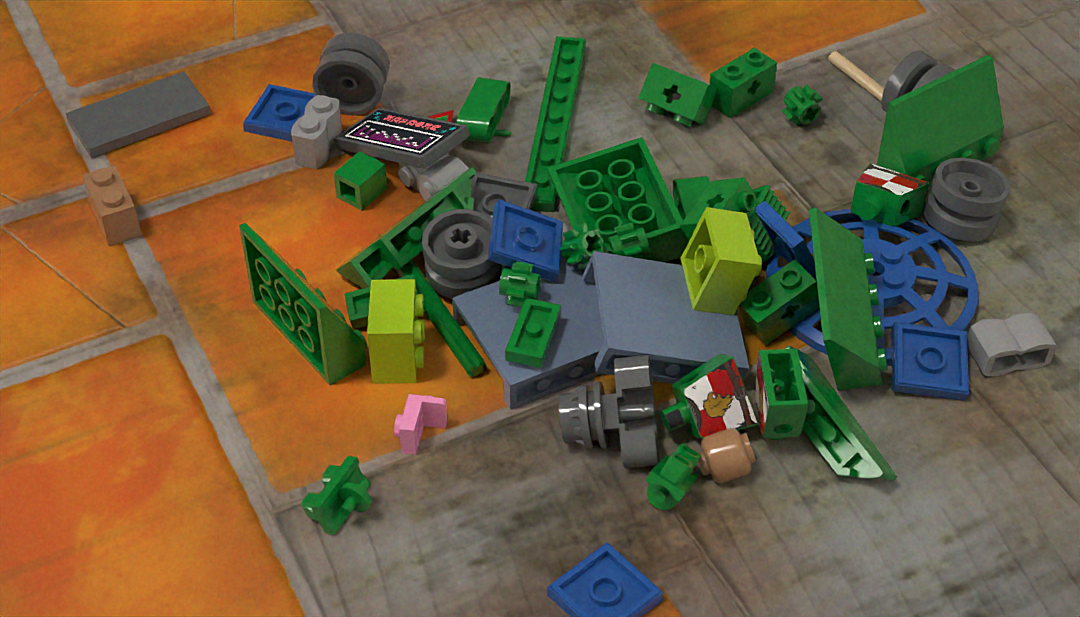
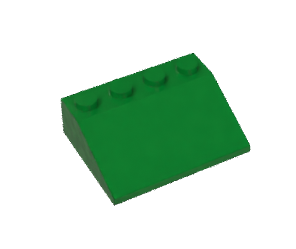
M986 55L888 102L877 165L930 182L929 186H931L935 171L940 163L952 158H969L980 161L998 152L1001 146L1000 140L1004 124L993 57Z
M643 137L548 168L572 230L574 226L586 223L588 231L597 228L605 243L603 253L612 254L608 237L616 235L614 227L633 223L634 229L643 227L649 243L650 253L642 255L643 259L665 263L682 256L688 244V238L680 226L683 219Z
M809 209L823 341L837 390L882 385L881 371L888 370L885 348L878 349L877 338L883 337V329L880 315L874 316L873 306L879 305L877 285L869 283V274H875L872 252L865 253L862 239L819 209Z
M247 223L239 225L252 302L329 385L366 366L365 349L367 348V343L362 333L357 329L353 330L346 323L341 311L333 309L318 288L313 289L300 269H294L285 258Z

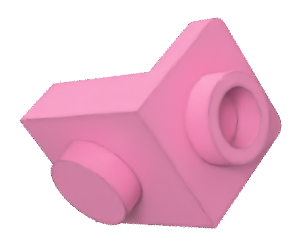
M408 395L403 415H397L394 426V436L400 437L401 453L417 454L424 426L446 427L447 406L444 398L429 395Z

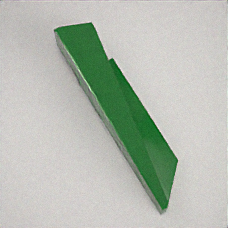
M474 167L461 173L336 269L337 272L360 287L366 288L371 286V280H381L392 267L397 270L404 266L423 250V232L430 221L438 215L454 209L473 210L474 198L471 197L472 178L476 175Z
M788 345L785 349H795V348H793V347H791V346ZM798 350L808 399V409L802 428L837 475L845 478L895 480L897 476L814 360L808 354ZM774 379V382L778 383L777 385L781 389L784 382L781 379Z

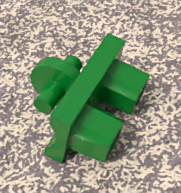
M681 443L676 452H673L670 456L666 455L651 470L645 481L649 483L647 498L655 508L669 510L682 500L699 477L697 473L693 472V469L701 455Z
M348 455L340 466L329 465L323 473L322 482L325 487L320 493L309 492L301 502V506L308 518L319 521L326 534L335 535L353 510L365 512L372 504L371 496L367 492L371 483L360 471L358 457Z

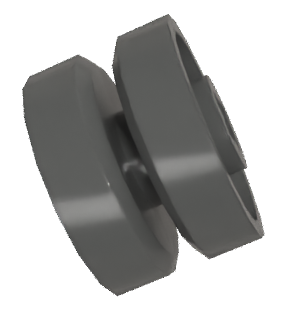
M351 32L332 37L323 47L319 63L313 75L312 86L315 94L339 99L340 113L360 115L373 110L381 99L384 84L389 73L390 61L388 55L377 41L366 35Z
M921 50L913 51L897 65L889 77L882 95V110L887 112L888 102L951 73L955 69L944 63L938 64L935 58Z
M969 158L948 159L940 163L935 171L932 189L928 193L924 206V216L932 227L944 235L965 241L984 240L992 236L998 226L1001 211L1010 193L1009 181L1002 172L982 161Z
M454 209L438 215L429 222L424 230L422 247L425 258L426 277L432 288L442 296L452 299L465 292L473 291L500 280L502 264L488 260L492 219L484 213L471 209Z

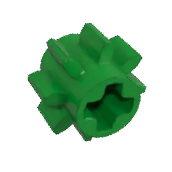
M808 84L804 87L795 86L784 96L783 102L787 107L782 110V113L797 126L801 122L803 124H810L819 117L821 107L818 103L823 98L815 89L812 90Z
M586 223L574 226L573 230L563 233L565 239L562 242L560 251H562L564 258L567 260V265L578 263L579 270L586 269L593 252H603L605 243L597 228L588 231Z
M633 223L614 227L616 235L608 237L612 254L643 259L642 255L650 253L649 243L643 227L634 229Z
M516 261V263H513L512 269H503L499 284V294L508 296L507 305L522 307L526 298L537 300L541 285V274L532 273L533 264Z

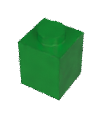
M359 151L334 172L336 198L361 211L387 189L385 164Z

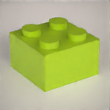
M705 208L681 256L693 310L734 315L740 303L746 299L749 286L754 277L759 275L762 268V258L758 255L754 241V231L750 227L747 213Z
M415 279L371 280L367 338L373 384L417 383V368H424V346H418V343L425 341V319H418V316H423L424 300L423 294H416Z

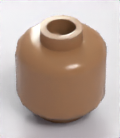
M735 428L711 434L702 440L703 452L699 453L701 457L698 462L703 476L711 474L716 483L723 484L748 475L751 471V464L756 462L747 434L740 435L739 431Z

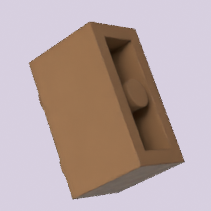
M113 165L83 174L82 177L89 204L108 246L142 236L135 206L116 166Z

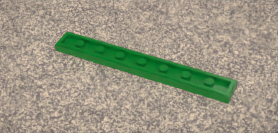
M556 36L525 178V182L537 184L538 193L531 209L533 211L554 212L557 191L548 168L564 163L586 50V39Z

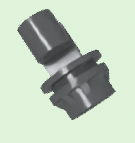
M649 355L614 359L616 394L605 395L603 384L600 381L594 383V391L590 390L589 385H580L571 393L559 395V419L562 438L565 444L577 443L585 448H594L596 441H599L600 447L605 449L609 447V434L620 433L624 469L656 466L660 462L652 369Z

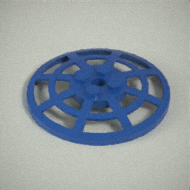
M850 209L825 213L835 221L862 220V222L840 225L849 231L863 229L864 239L862 241L865 253L872 252L875 271L881 274L879 276L869 275V283L877 285L879 305L873 306L874 316L880 315L883 329V337L877 338L878 349L885 348L884 329H891L894 322L915 324L924 319L931 327L967 331L972 323L978 303V284L969 261L953 242L942 233L915 219H910L899 226L920 233L917 236L896 226H888L883 223H877L874 220H863L859 215L853 214ZM810 218L793 227L798 234L812 238ZM878 230L896 234L907 239V241L895 245L879 240ZM810 240L807 247L813 256V242ZM936 242L947 251L959 264L966 277L947 272L941 257L930 244ZM773 247V255L768 259L765 280L784 267H778L780 254L776 251L775 247ZM918 249L923 250L931 259L935 269L916 266L909 254ZM916 278L937 282L935 292L927 302L913 291ZM948 285L968 291L964 310L950 327L936 312L945 298ZM904 301L914 309V311L903 315L884 317V308L899 305ZM819 307L791 327L789 331L813 349L827 355L823 333L814 328L821 320ZM885 348L887 366H892V348Z

